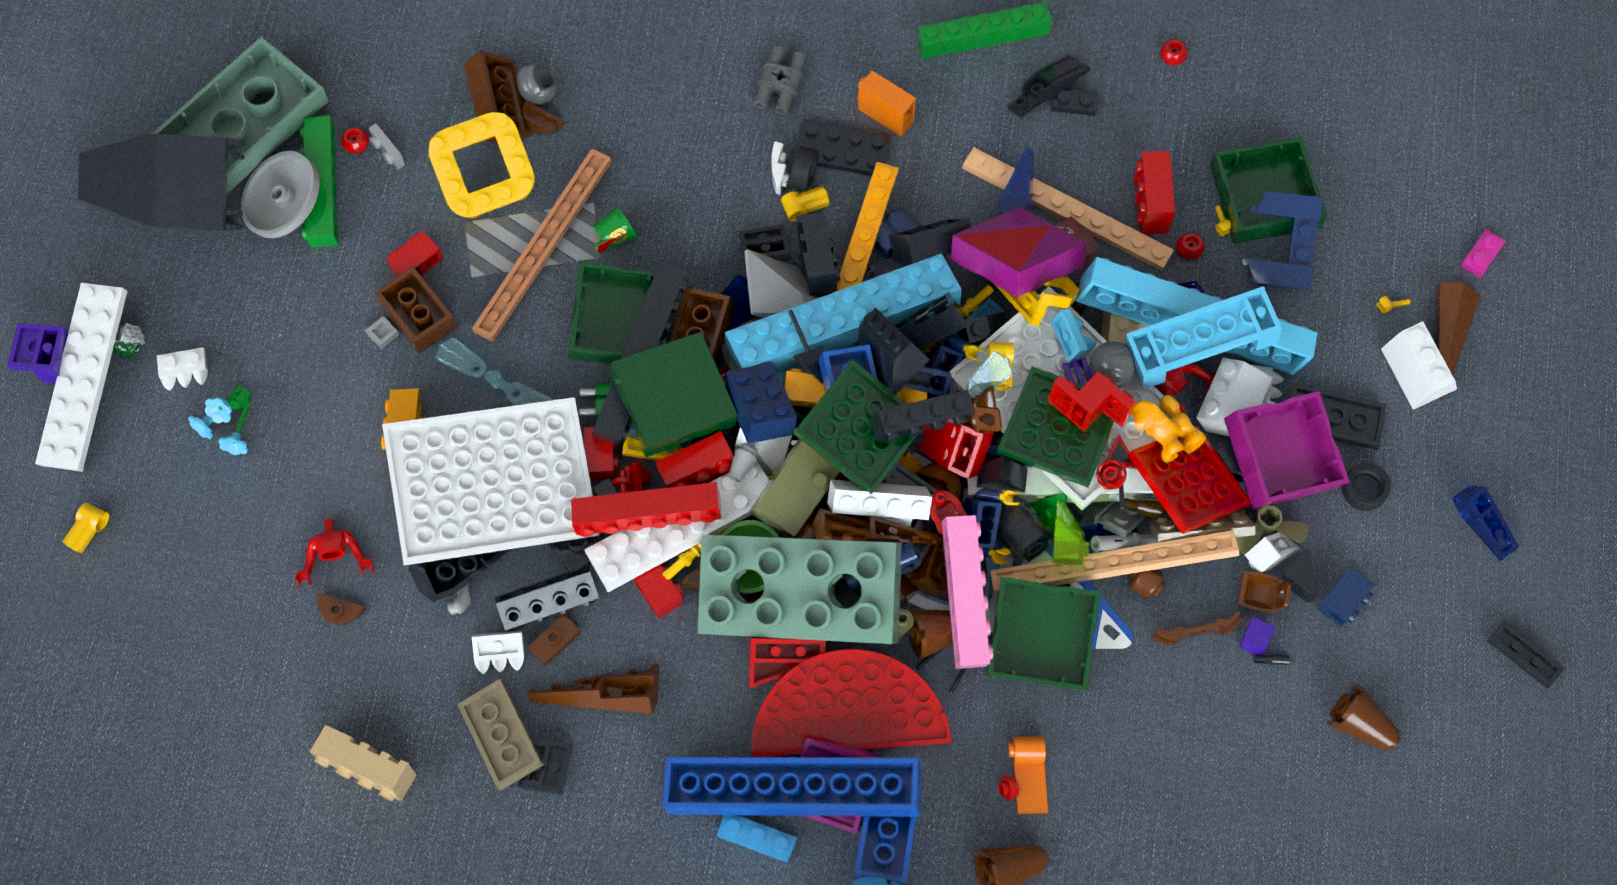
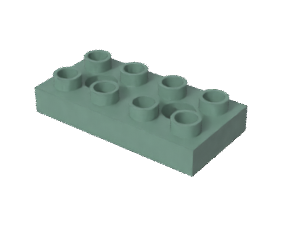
M260 37L152 134L226 137L245 141V146L241 147L228 145V154L239 153L244 155V160L228 159V194L303 125V118L314 116L329 101L321 85ZM259 93L264 96L274 95L265 104H251L252 99Z
M702 535L698 634L881 644L898 643L902 543ZM750 569L759 573L764 581V592L754 603L744 599L739 591V580ZM844 574L853 575L862 587L860 600L851 608L839 603L834 593L837 580L843 577Z

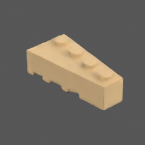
M327 725L324 726L310 750L311 754L315 757L314 762L325 768L329 765L337 768V774L346 779H349L350 776L358 779L357 783L368 790H371L372 787L380 790L379 795L389 801H393L394 798L402 801L416 777V773L407 762L403 760L398 762L390 754L383 751L378 755V751L364 742L356 744V740L351 736Z

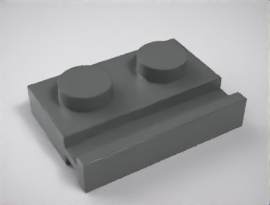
M1111 501L1095 516L1093 524L1097 525L1100 523L1104 525L1103 529L1126 538L1144 520L1145 516L1130 508L1121 510L1119 502Z

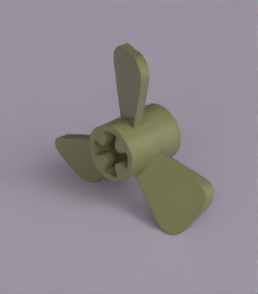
M1266 505L1255 509L1258 513L1253 522L1255 525V536L1236 537L1239 551L1245 555L1257 544L1261 536L1267 537L1273 535L1276 531L1297 543H1303L1307 538L1309 528L1303 522L1283 521L1282 513L1277 507ZM1269 518H1271L1274 521L1270 524V526L1266 525L1267 523L1264 522L1267 521Z

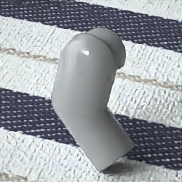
M469 584L457 592L458 597L454 601L448 603L450 614H461L470 606Z

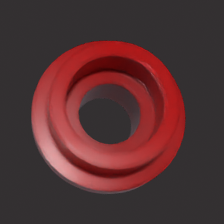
M1004 775L998 783V790L1000 795L1007 801L1013 800L1014 797L1019 795V784L1014 776Z

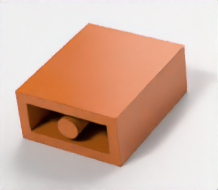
M871 71L867 77H862L858 84V110L902 137L914 122L916 98L879 74Z

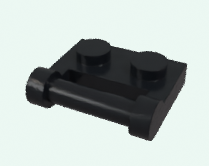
M531 737L537 751L545 749L543 756L544 765L541 766L538 781L532 780L533 771L519 779L518 788L562 795L573 748L572 744Z

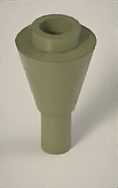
M899 609L898 642L903 639V635L914 624L913 615L905 609Z

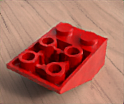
M968 419V422L962 425L954 426V424H950L937 431H932V429L925 430L923 432L925 439L918 446V449L947 470L970 479L978 476L994 431L984 430L977 433Z

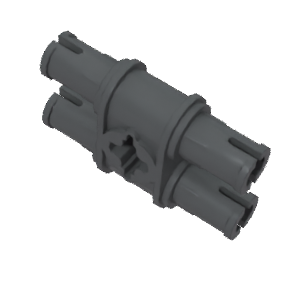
M774 46L769 61L763 65L761 79L757 82L759 90L754 106L759 109H766L770 95H780L775 111L778 114L787 115L792 99L797 97L799 83L803 79L802 69L806 55L802 52H794L790 67H785L781 65L785 49L780 46Z

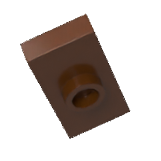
M562 614L528 646V650L546 666L581 631L565 614Z

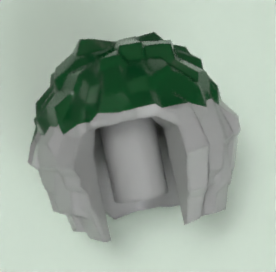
M129 323L123 326L119 325L112 353L126 358L138 353L145 344L144 334L140 326Z

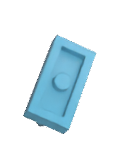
M1070 308L1062 309L1051 320V324L1068 362L1075 359L1078 360L1083 354L1089 353L1096 346L1097 341L1081 335L1080 330L1083 327L1084 321L1073 316Z

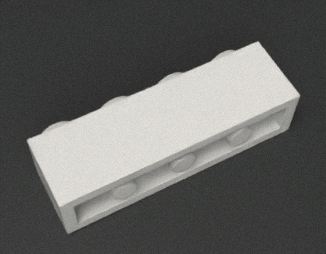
M831 480L827 503L832 513L929 520L932 496L928 489L922 486L880 483L875 491L870 494L859 488L852 481Z

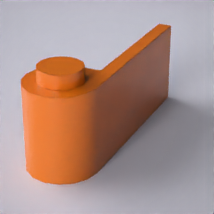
M1044 736L1013 737L1012 742H1008V755L1013 757L1014 775L1019 784V795L1016 797L1017 814L1048 813L1044 766Z

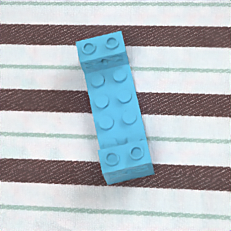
M1263 286L1127 333L1126 345L1131 350L1134 360V371L1142 390L1164 383L1167 371L1251 342L1255 350L1279 343L1282 327Z

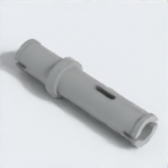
M1131 532L1126 538L1118 535L1095 536L1091 539V548L1095 552L1153 544L1157 543V540L1152 533L1138 534Z

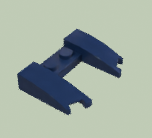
M1262 191L1261 194L1265 198L1258 208L1252 206L1249 213L1292 218L1293 226L1287 263L1242 258L1243 266L1249 264L1253 278L1248 279V282L1309 290L1318 221H1320L1323 198Z

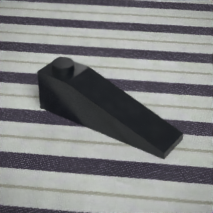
M511 549L410 564L408 569L417 589L431 602H435L456 594Z

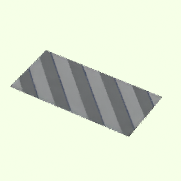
M594 203L583 205L544 266L602 257V254L595 250V244L600 242L592 227L597 222ZM551 209L465 222L471 277L510 272Z

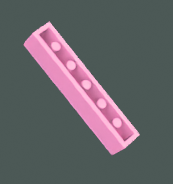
M976 515L946 517L942 521L955 669L985 667L993 659L992 646L988 645L987 636L990 635V622L986 620L985 611L988 609L987 596L983 595V586H985L986 578L984 571H981L980 561H983V550L978 545V537L981 535L980 523L976 522Z

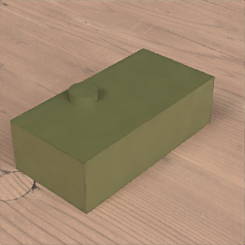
M799 439L749 512L773 528L783 538H794L830 487V481L834 480L840 471Z

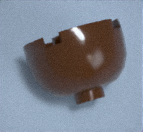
M937 462L927 464L917 472L916 475L935 489L948 491L955 497H959L961 481L958 474L947 470Z

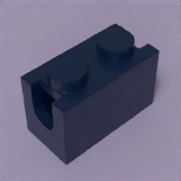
M1350 567L1317 610L1340 627L1346 621L1351 624L1359 614L1356 608L1360 603L1365 606L1374 595L1370 591L1375 584L1353 567Z

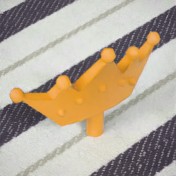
M907 453L906 457L901 456L899 464L912 471L915 475L923 467L919 459L910 458L911 453Z

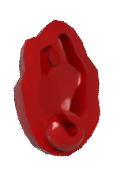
M939 490L931 495L930 515L936 524L937 530L943 535L942 521L946 517L967 516L962 508L959 499L948 491Z

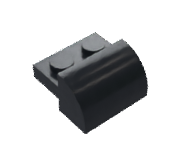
M784 225L739 231L745 268L744 251L747 249L779 261H791Z

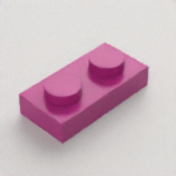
M1485 229L1461 264V267L1481 278L1504 245L1505 240Z

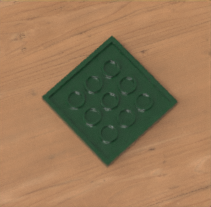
M853 359L793 432V434L854 484L870 494L875 491L916 438V436L908 434L901 436L900 439L887 442V440L876 442L870 418L878 410L906 403Z
M1032 366L997 453L1089 488L1114 421L1102 413L1085 432L1048 402L1053 383L1059 376ZM1073 382L1077 390L1080 391L1083 386Z

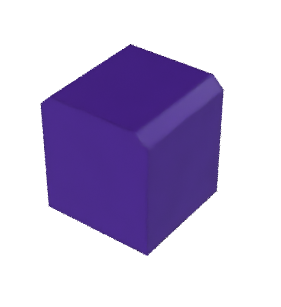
M1252 617L1239 644L1240 648L1255 655H1263L1268 647L1275 626Z

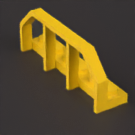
M1067 275L1044 284L1046 286L1062 288L1067 295L1042 292L1041 296H1039L1032 290L1016 297L996 286L1030 325L1039 326L1048 306L1068 309L1080 292V289Z

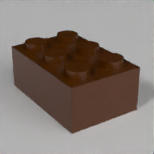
M411 267L375 292L380 306L419 354L457 328L453 315L414 267Z

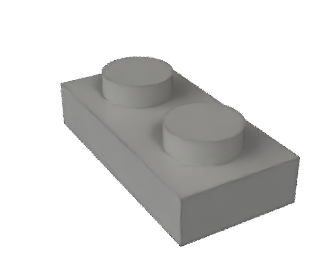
M376 123L369 127L372 136L369 140L376 149L380 148L383 151L382 156L389 165L393 164L397 170L405 166L401 153Z

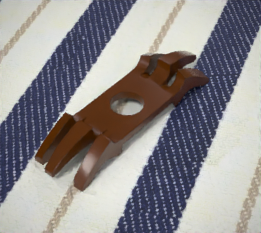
M1239 611L1229 619L1216 618V621L1210 624L1183 629L1180 625L1173 631L1156 629L1157 634L1151 637V641L1175 646L1178 639L1210 632H1218L1221 635H1225L1235 630L1244 621V618L1239 619Z

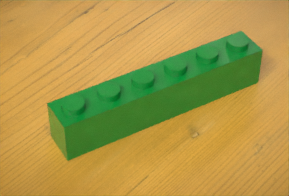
M1046 2L918 26L917 44L921 58L927 59L1048 35L1052 18Z
M330 115L303 118V127H300L301 140H304V146L300 147V153L311 160L317 168L319 192L315 205L306 218V226H302V234L304 240L308 241L311 248L338 245L335 126Z

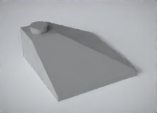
M748 249L744 251L752 315L766 318L818 299L816 294H809L807 280L797 266Z

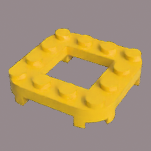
M492 112L441 130L430 140V160L448 206L459 216L476 218L484 213L517 201H522L533 190L535 175L516 125L504 113ZM496 137L511 178L469 194L453 152Z

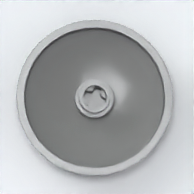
M294 151L277 153L262 162L250 176L242 194L241 211H243L242 218L246 226L254 233L265 238L284 236L300 226L313 209L319 192V174L314 163L304 155Z

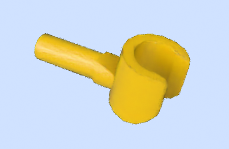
M1216 206L1215 210L1220 223L1216 224L1215 228L1219 236H1224L1230 233L1231 222L1224 217L1221 206Z
M1387 296L1379 299V303H1376L1379 310L1385 314L1395 307L1410 305V299L1391 302Z

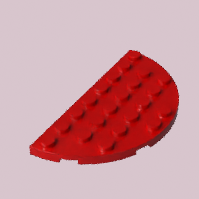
M841 649L825 652L806 659L788 671L773 686L763 701L756 717L751 742V758L801 754L807 737L858 749L952 743L947 717L939 700L928 684L916 672L898 660L881 653L861 649Z

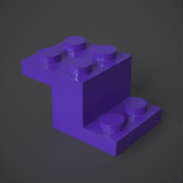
M17 323L7 363L8 368L11 370L33 371L42 383L56 384L69 332L64 326Z

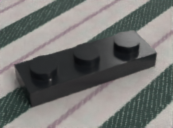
M1505 621L1498 626L1487 640V642L1547 689L1565 669Z

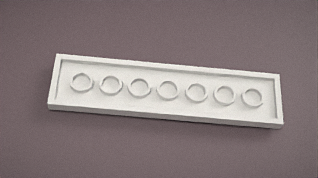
M81 283L62 356L60 374L57 376L35 464L45 467L83 471L127 295L126 289Z
M756 461L742 478L741 482H736L729 478L728 473L710 482H717L722 519L711 523H704L702 521L692 522L685 526L674 524L667 525L664 528H642L639 531L621 530L585 549L587 557L607 592L702 542V535H715L752 515L749 512L750 508L769 483V479L759 463Z

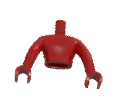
M1190 363L1167 371L1165 382L1154 387L1164 396L1170 395L1174 397L1189 383L1183 373H1192L1205 380V387L1209 390L1216 374H1210L1199 365ZM1179 403L1180 411L1184 413V406Z
M327 518L324 520L325 532L310 538L304 569L296 573L295 580L299 588L301 587L300 583L304 580L308 581L309 586L312 585L310 576L315 564L316 554H319V559L322 561L340 559L344 557L347 545L358 561L361 575H364V569L371 568L372 573H374L375 568L372 560L365 558L353 535L348 530H334L333 519Z

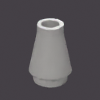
M744 444L736 448L728 477L736 482H741L745 474L756 463L758 452Z

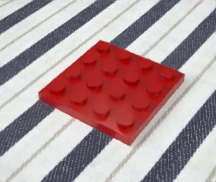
M1179 436L1177 439L1183 444L1184 439ZM1207 439L1198 449L1191 453H1187L1185 450L1177 452L1178 457L1168 463L1162 460L1161 452L1163 446L1158 441L1133 449L1127 455L1182 534L1245 509L1251 504L1249 497Z

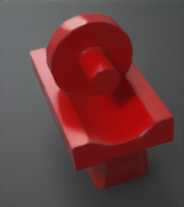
M635 461L634 464L622 468L620 477L613 479V486L619 488L620 493L643 491L642 485L647 484L650 480V471L642 468V462Z

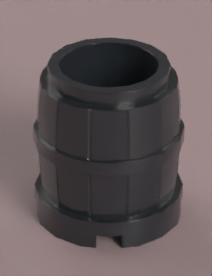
M1013 496V501L1020 504L1006 505L1002 502L996 536L999 542L1010 550L1011 557L1016 564L1021 565V560L1026 559L1027 562H1030L1046 551L1050 546L1047 542L1050 538L1054 541L1055 533L1049 526L1045 525L1037 510L1033 509L1024 498Z

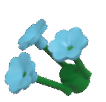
M236 385L225 400L220 397L215 399L208 398L205 402L207 406L205 413L207 415L202 420L198 417L190 416L188 418L190 426L202 437L211 439L213 435L208 426L213 421L216 423H221L222 421L229 422L232 409L239 410L242 408L235 432L232 433L231 437L220 438L218 442L222 450L228 451L233 455L246 454L248 451L247 444L240 441V432L247 411L252 405L248 401L251 397L250 391L244 386Z

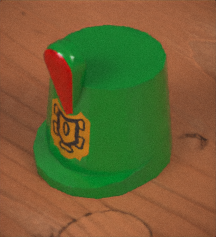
M618 207L592 225L600 242L595 244V250L598 253H603L606 249L609 251L625 242L637 239L631 224Z

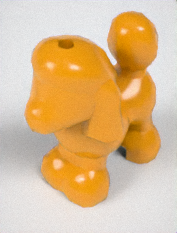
M1163 396L1159 401V406L1150 400L1136 401L1131 413L1135 420V428L1137 430L1145 429L1148 436L1154 437L1163 446L1161 457L1165 463L1171 462L1178 457L1177 452L1185 450L1187 453L1195 451L1206 440L1204 433L1192 425L1187 414L1181 413L1179 402L1173 396ZM1179 436L1184 439L1183 444L1178 441L1177 438Z

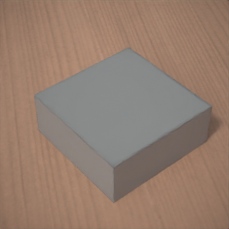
M384 316L365 330L367 335L381 349L399 336V332Z

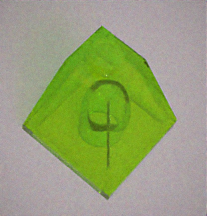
M1058 500L1053 563L1083 565V557H1088L1089 542H1084L1085 533L1064 501Z

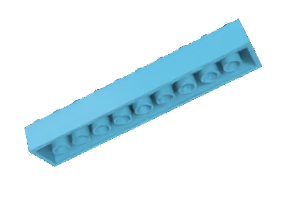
M941 253L725 332L726 348L736 369L773 363L776 371L780 372L799 365L800 363L793 356L806 352L788 313L789 310H793L810 350L823 346V352L858 343L859 324L863 321L865 315L875 307L893 325H896L947 292H950L956 303L960 305L962 289Z
M1098 257L1081 276L1080 292L1076 298L1077 302L1147 326L1222 301L1220 297L1209 296L1200 293L1197 289L1186 288L1174 281H1165L1153 274L1142 273L1130 266H1122L1111 262L1107 258ZM1278 319L1282 327L1279 343L1255 350L1251 342L1225 352L1294 375L1313 358L1318 333L1309 330L1307 327L1296 326L1284 319Z

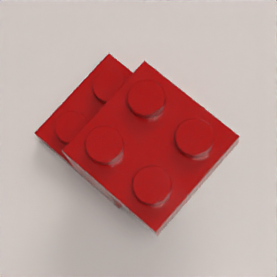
M1099 371L1080 391L1077 390L1076 385L1071 380H1065L1060 375L1054 381L1048 398L1050 404L1084 432L1102 413L1106 414L1122 428L1128 422L1136 404L1128 392L1120 390L1109 376L1102 375Z

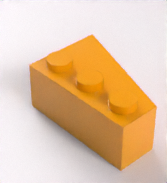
M419 388L390 390L389 399L385 400L387 417L383 418V424L422 419V401ZM382 435L381 446L383 450H386L384 435Z

